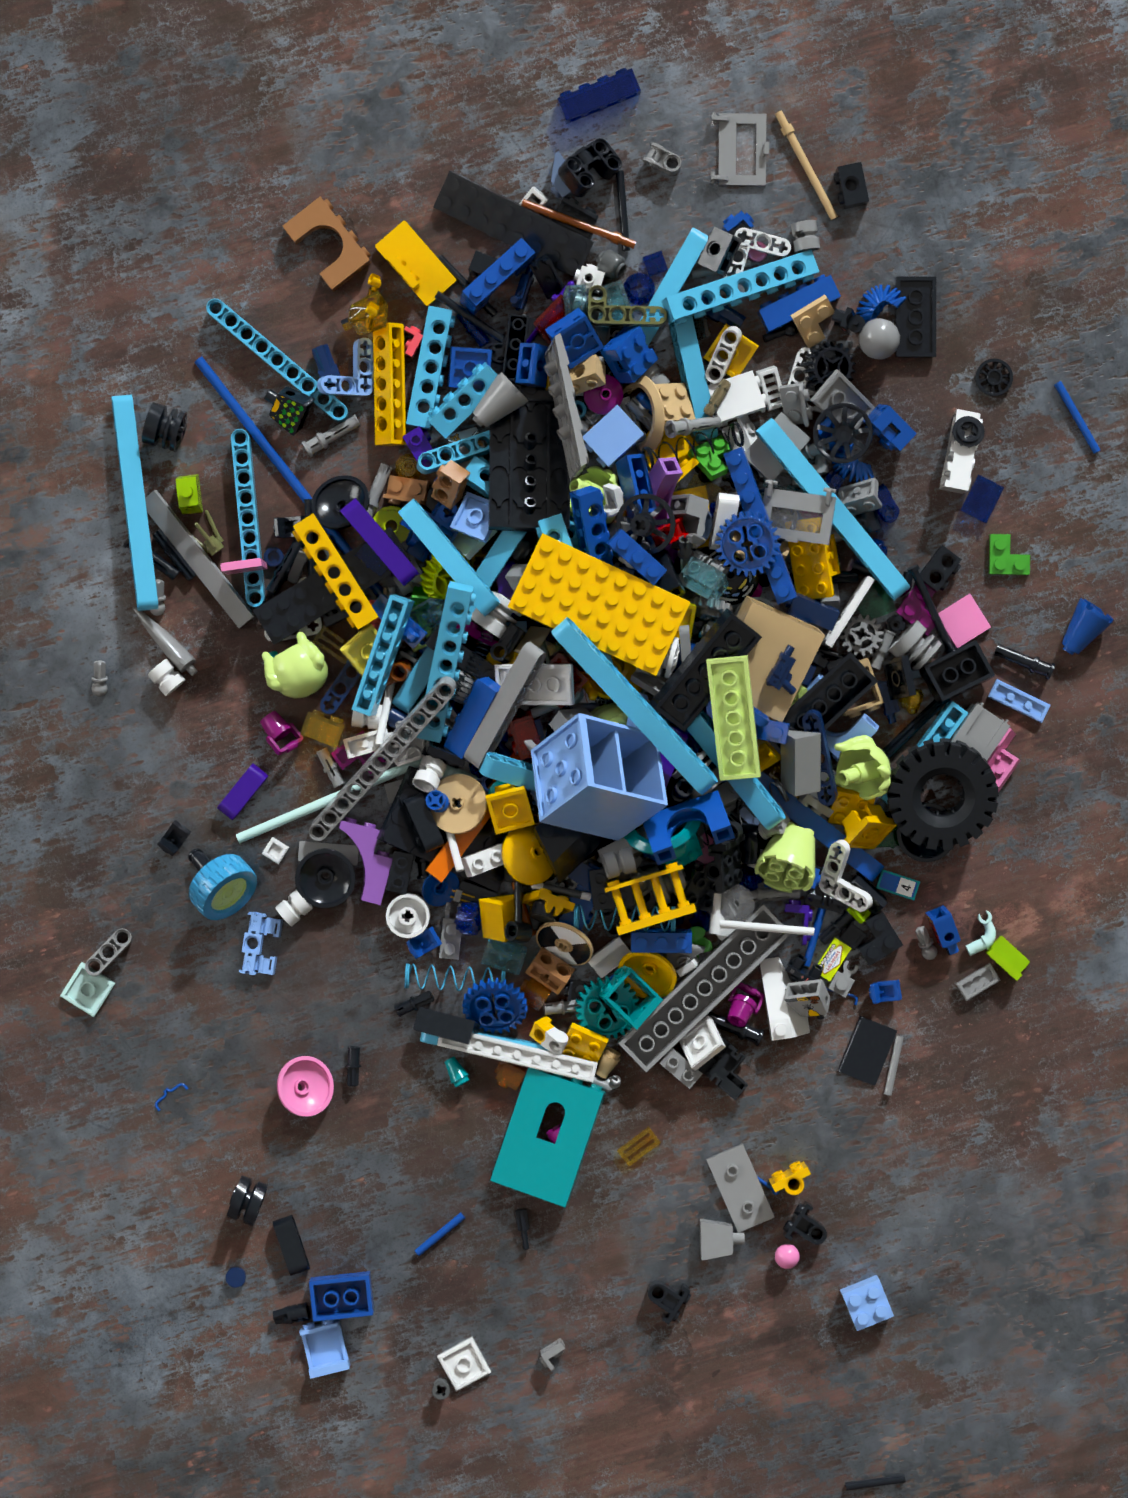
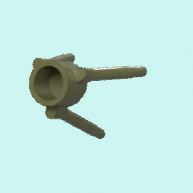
M205 510L216 538L213 535L209 537L196 522L194 524L206 540L203 544L197 538L195 539L207 554L210 553L213 556L224 547L222 544L224 540L220 536L209 511Z

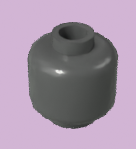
M611 249L599 253L596 258L598 270L605 272L604 276L609 279L620 278L626 270L625 258Z
M524 536L511 558L517 562L528 561L535 549L533 541Z

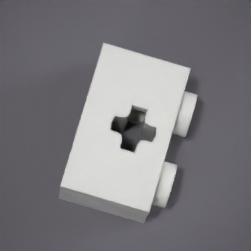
M496 844L461 858L466 876L473 877L503 865V844Z

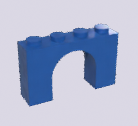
M521 238L462 291L459 302L470 313L475 315L488 303L490 296L501 284L513 274L516 276L521 274L529 266L528 264L532 263L535 251Z
M718 790L663 809L643 823L657 865L677 859L671 837L675 829L685 822L701 821L707 824L715 844L735 838Z

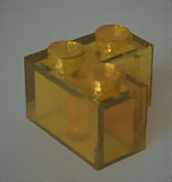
M315 709L313 713L308 712L300 735L339 748L347 727L346 724H343L344 720L335 716H331V719L324 717L325 713Z

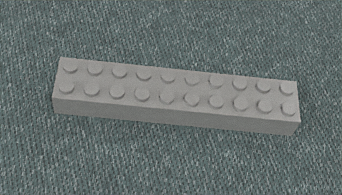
M760 904L742 921L783 925L764 904ZM736 929L720 942L695 969L690 971L674 987L672 992L662 998L663 1001L637 1030L631 1028L618 1040V1044L647 1072L790 934Z

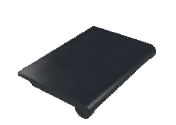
M859 1016L837 1071L875 1086L897 1030Z

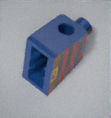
M942 905L925 912L938 944L946 949L948 955L957 953L959 949L956 943L960 942L961 939L949 910Z

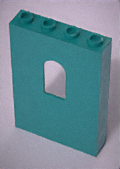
M528 1067L490 1181L556 1205L567 1207L606 1094L605 1091H602V1087L592 1083L588 1086L583 1084V1080L568 1079L562 1075ZM553 1102L560 1103L565 1109V1116L555 1144L537 1138L545 1110Z

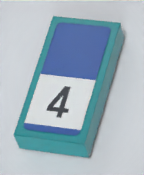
M882 869L876 888L915 900L920 881Z

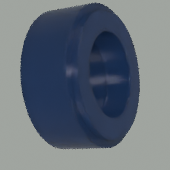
M271 547L264 553V561L273 568L279 567L284 558L283 552L276 547Z
M238 1266L230 1268L226 1274V1282L234 1288L242 1286L246 1280L244 1269Z

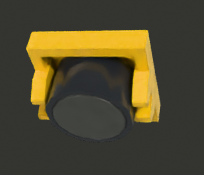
M545 888L524 894L522 898V903L531 906L529 916L542 923L559 922L560 915L572 912L575 903L570 902L569 898L565 896L551 894L552 891Z

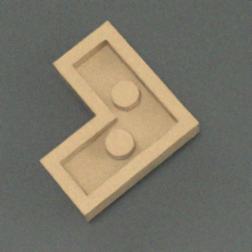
M823 295L790 315L808 348L826 339L818 323L833 315L834 309L827 296Z

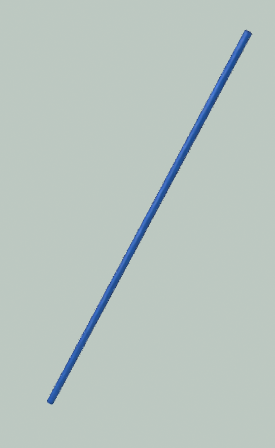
M203 357L198 358L194 363L304 503V499H312ZM323 527L344 555L352 550L338 530ZM378 582L369 587L377 598L383 593V588ZM422 640L419 644L425 645V642ZM424 647L418 651L421 654H423L427 647ZM500 742L496 751L500 755L510 757V751Z

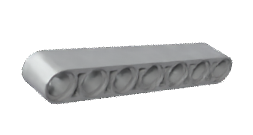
M527 642L519 652L464 754V759L479 770L487 752H495L546 659L547 654L531 642Z

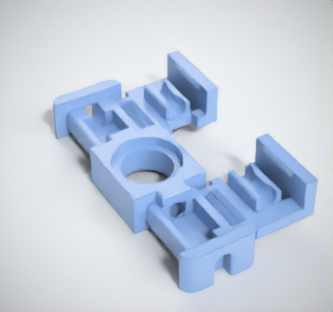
M249 912L247 914L251 915L248 932L244 933L242 952L245 953L243 968L239 972L249 975H256L258 973L275 975L277 957L270 956V959L264 958L261 952L264 935L269 933L273 934V937H281L283 919L269 918L265 913ZM250 938H255L258 941V946L255 949H251L248 946Z

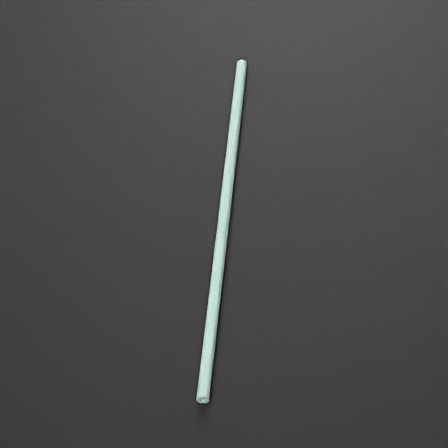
M539 705L515 715L508 729L553 710L546 705ZM422 758L386 770L372 787L405 774L408 766L418 768ZM352 785L355 790H361L358 785ZM339 791L236 834L239 843L245 842L325 808Z

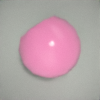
M782 1244L777 1248L775 1261L781 1268L791 1269L799 1262L800 1253L794 1245Z

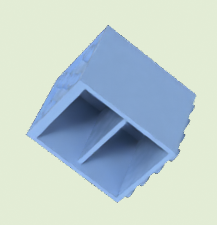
M578 713L531 750L539 822L619 841L668 806L660 751L638 728Z

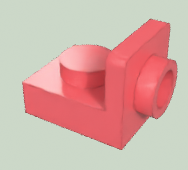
M411 325L410 328L407 326L404 328V332L413 336V339L409 338L404 349L406 350L405 355L413 359L422 342L423 335L420 329Z

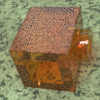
M532 977L530 980L525 979L520 986L522 992L525 993L524 998H527V1004L537 1011L551 993L550 989Z
M499 1062L494 1071L498 1085L505 1089L509 1086L515 1091L526 1074L525 1070L508 1062Z

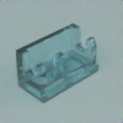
M429 598L413 607L409 617L427 632L440 624L445 599Z

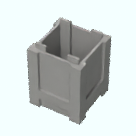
M983 702L970 703L966 709L968 715L951 736L950 740L954 743L958 740L966 743L969 748H975L987 761L1010 728V725L1007 724L1009 720L999 719L982 707Z

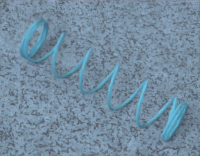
M575 905L574 927L579 930V908H581L585 927L587 928V930L590 931L594 925L598 910L595 911L594 919L589 929L585 921L582 906ZM635 906V908H634V911H633V914H632V918H631V922L633 921L636 908H637V910H638V907H637V906ZM655 906V907L653 908V911H652L651 916L654 914L655 908H656L657 914H658V907H657V906ZM615 908L614 915H613L612 922H611V925H610L609 929H607V927H606V925H605L603 913H602V910H600L601 917H602V921H603V925H604V927H605V929H606L607 931H609V930L611 929L612 925H613L617 908ZM676 918L669 920L666 930H664L661 922L662 930L666 932L671 922V931L675 932Z
M406 963L405 966V989L409 988L410 972L412 966H414L417 984L421 990L424 988L427 982L431 967L433 968L437 988L440 991L443 989L450 967L452 969L454 983L457 991H460L462 989L469 968L471 971L473 983H475L472 968L469 966L465 972L462 985L460 989H458L454 969L450 965L447 969L443 985L441 988H439L435 968L433 964H431L428 969L424 984L421 988L415 964L413 963L410 966V964ZM487 967L482 980L484 981L486 972L489 969L491 981L494 982L491 969ZM502 968L501 983L506 976L505 968Z

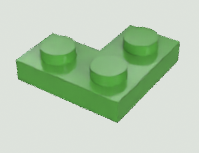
M721 435L712 439L714 454H712L708 441L695 447L697 460L700 462L697 466L711 481L728 473V467L720 459L724 457L723 454L732 451L733 448H729L728 442ZM692 449L688 451V456L690 458L694 457Z
M990 534L989 574L1030 575V555L1010 554L1011 534Z

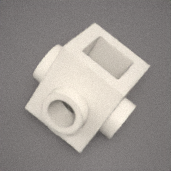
M591 264L582 265L581 270H576L573 281L577 282L576 287L579 288V291L589 293L590 288L594 285H602L605 272L599 271L597 266ZM590 277L592 281L588 282L585 278Z

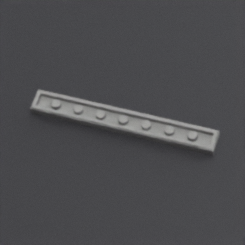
M157 490L151 492L145 498L147 513L237 627H243L256 615Z

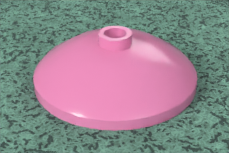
M310 1056L296 1057L287 1062L281 1069L277 1079V1092L281 1103L291 1113L303 1117L316 1115L322 1112L332 1099L334 1091L332 1075L327 1066L317 1058ZM298 1084L302 1086L301 1091L298 1089Z

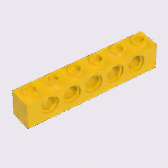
M390 322L373 325L375 445H406L403 436L406 434L404 324Z
M314 513L293 526L295 530L292 532L298 542L302 540L306 546L303 551L308 559L313 558L317 565L313 567L320 577L324 575L328 581L325 583V586L330 594L335 592L338 600L335 602L341 611L346 610L349 617L346 619L351 627H357L359 630L378 618L377 613ZM313 532L318 535V541L315 544L307 542V535ZM320 550L328 551V560L320 561L317 557ZM332 567H337L340 570V575L336 579H332L328 575V571ZM343 584L351 587V592L347 596H342L339 593V588ZM358 601L361 603L362 609L359 613H353L350 610L352 602Z

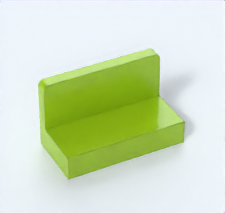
M999 936L989 950L985 951L993 961L1016 981L1022 976L1021 972L1030 963L1003 936Z

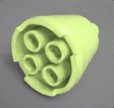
M789 822L785 832L780 835L774 834L758 857L754 869L755 874H759L764 879V884L779 891L792 893L793 890H809L813 886L815 879L814 831L809 828L804 829Z

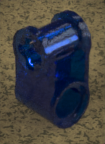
M883 483L878 486V498L882 503V508L876 510L884 522L892 523L899 516V508L888 488ZM887 509L889 511H894L893 517H891L890 515H885Z

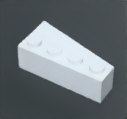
M960 409L954 411L939 487L940 490L960 494L969 490L971 471L975 464L974 453L977 451L978 445L970 448L960 446L957 441H954L952 430L955 422L964 416L975 417L983 423V419H980V413ZM970 426V428H968L967 430L963 429V431H965V438L969 435L973 436V434H971L972 426Z

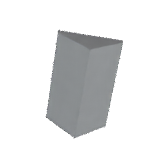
M789 730L787 743L781 744V785L785 791L793 796L821 791V733Z

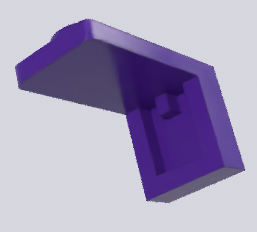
M789 899V903H784L783 911L803 913L802 927H808V921H812L813 910L809 909V905L801 904V900ZM801 935V945H806L807 941H810L811 935Z

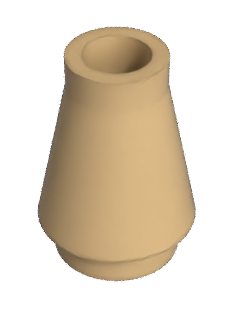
M607 1047L601 1055L596 1074L606 1079L620 1061L619 1057L621 1054Z

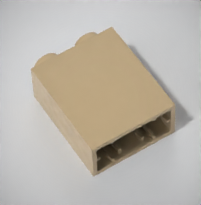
M746 595L737 617L762 636L748 654L753 706L768 716L769 720L773 718L783 722L825 635L819 628ZM788 644L795 648L791 657L795 658L796 661L789 672L792 674L790 683L796 688V692L793 695H790L783 687L778 690L774 686L766 685V678L769 672L775 666L780 652H784Z

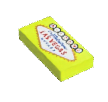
M834 937L817 963L823 967L821 976L831 981L852 948Z

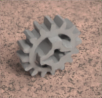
M700 596V598L694 597V599H690L691 604H696L697 606L696 617L701 620L717 621L726 608L731 612L733 606H730V603H725V600L722 598L711 596L707 600Z
M859 614L857 620L852 616V622H848L847 628H844L842 631L845 635L840 636L841 641H846L842 644L843 647L848 648V653L854 652L856 658H858L859 654L866 658V653L873 656L874 649L880 650L878 644L884 643L880 638L884 636V632L880 631L882 629L881 624H877L876 618L870 621L869 615L863 619L862 615ZM870 626L875 630V635L869 632ZM863 633H865L866 637H862V639L858 637L859 635L862 636ZM849 637L855 640V646L850 643Z

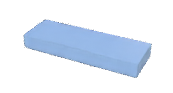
M998 679L995 680L987 696L1040 723L1043 722L1050 708V704Z

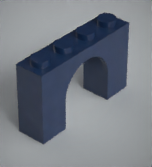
M797 592L798 598L786 602L785 607L788 608L785 613L833 631L840 614L839 609ZM811 664L802 684L809 686L816 670V664Z

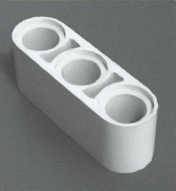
M736 326L728 327L721 335L705 373L706 379L710 383H718L726 375L742 338V332ZM728 332H733L736 335L735 341L728 339ZM719 351H726L728 359H722ZM711 369H718L720 377H714Z
M718 493L709 549L716 550L720 548V545L715 544V541L721 539L716 533H723L720 525L727 526L725 519L733 521L732 514L737 516L739 495ZM732 531V533H731V538H732V539H733L734 531Z

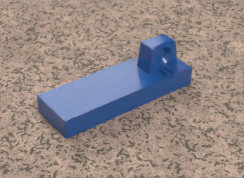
M384 593L372 604L373 609L381 620L389 599ZM409 617L402 639L415 649L428 633Z

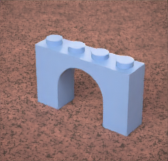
M819 673L806 689H811L824 675ZM864 713L844 732L834 733L825 730L828 748L832 752V757L838 761L841 752L835 750V744L861 735L872 737L877 732L879 725Z

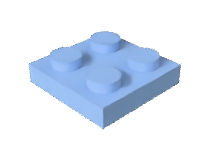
M467 492L450 528L487 543L492 530H488V499Z

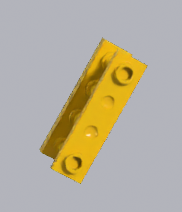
M677 862L665 865L666 869L621 883L619 880L607 883L608 887L604 888L605 893L612 891L620 917V925L616 926L618 935L697 912L694 903L690 904L685 897L678 870L683 869L682 864L678 865ZM668 873L671 875L679 902L677 904L678 908L671 910L670 907H667L658 876ZM648 879L651 880L659 906L658 914L652 916L647 911L639 882ZM629 885L632 887L640 913L638 916L639 920L632 922L631 918L628 919L619 889Z

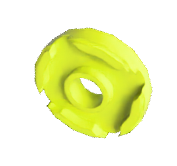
M395 506L383 507L375 514L373 519L383 531L386 530V523L388 521H395L397 529L394 533L401 543L404 542L410 530L399 524L403 519L398 513L401 508Z

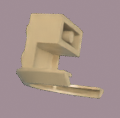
M644 375L635 383H624L623 394H630L639 387L647 394L652 406V426L648 437L638 445L641 452L643 447L646 446L654 451L658 448L663 437L666 421H679L681 418L696 419L685 383L655 384L649 377Z

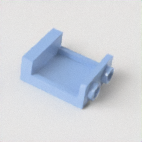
M618 404L582 436L586 449L590 453L594 451L599 456L596 460L603 468L608 466L610 469L638 441L642 442L646 438L645 434Z
M339 1319L325 1320L319 1324L309 1322L304 1324L303 1328H300L299 1333L304 1344L310 1379L350 1369V1361Z

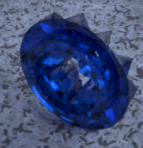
M637 272L625 280L623 293L630 303L643 305L648 303L654 296L655 285L647 274ZM638 281L642 287L646 288L642 290L641 297H639L636 290H630L637 286Z

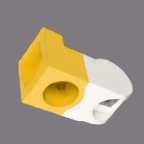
M547 1015L534 1022L529 1036L550 1052L562 1054L568 1042L567 1034L551 1024L552 1019Z

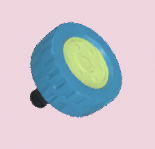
M199 848L193 849L188 854V860L199 871L190 884L189 898L204 917L210 920L227 918L239 911L251 899L257 886V877L251 867L240 856L226 854L210 861Z

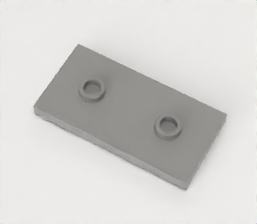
M743 1143L706 1159L738 1233L775 1218Z

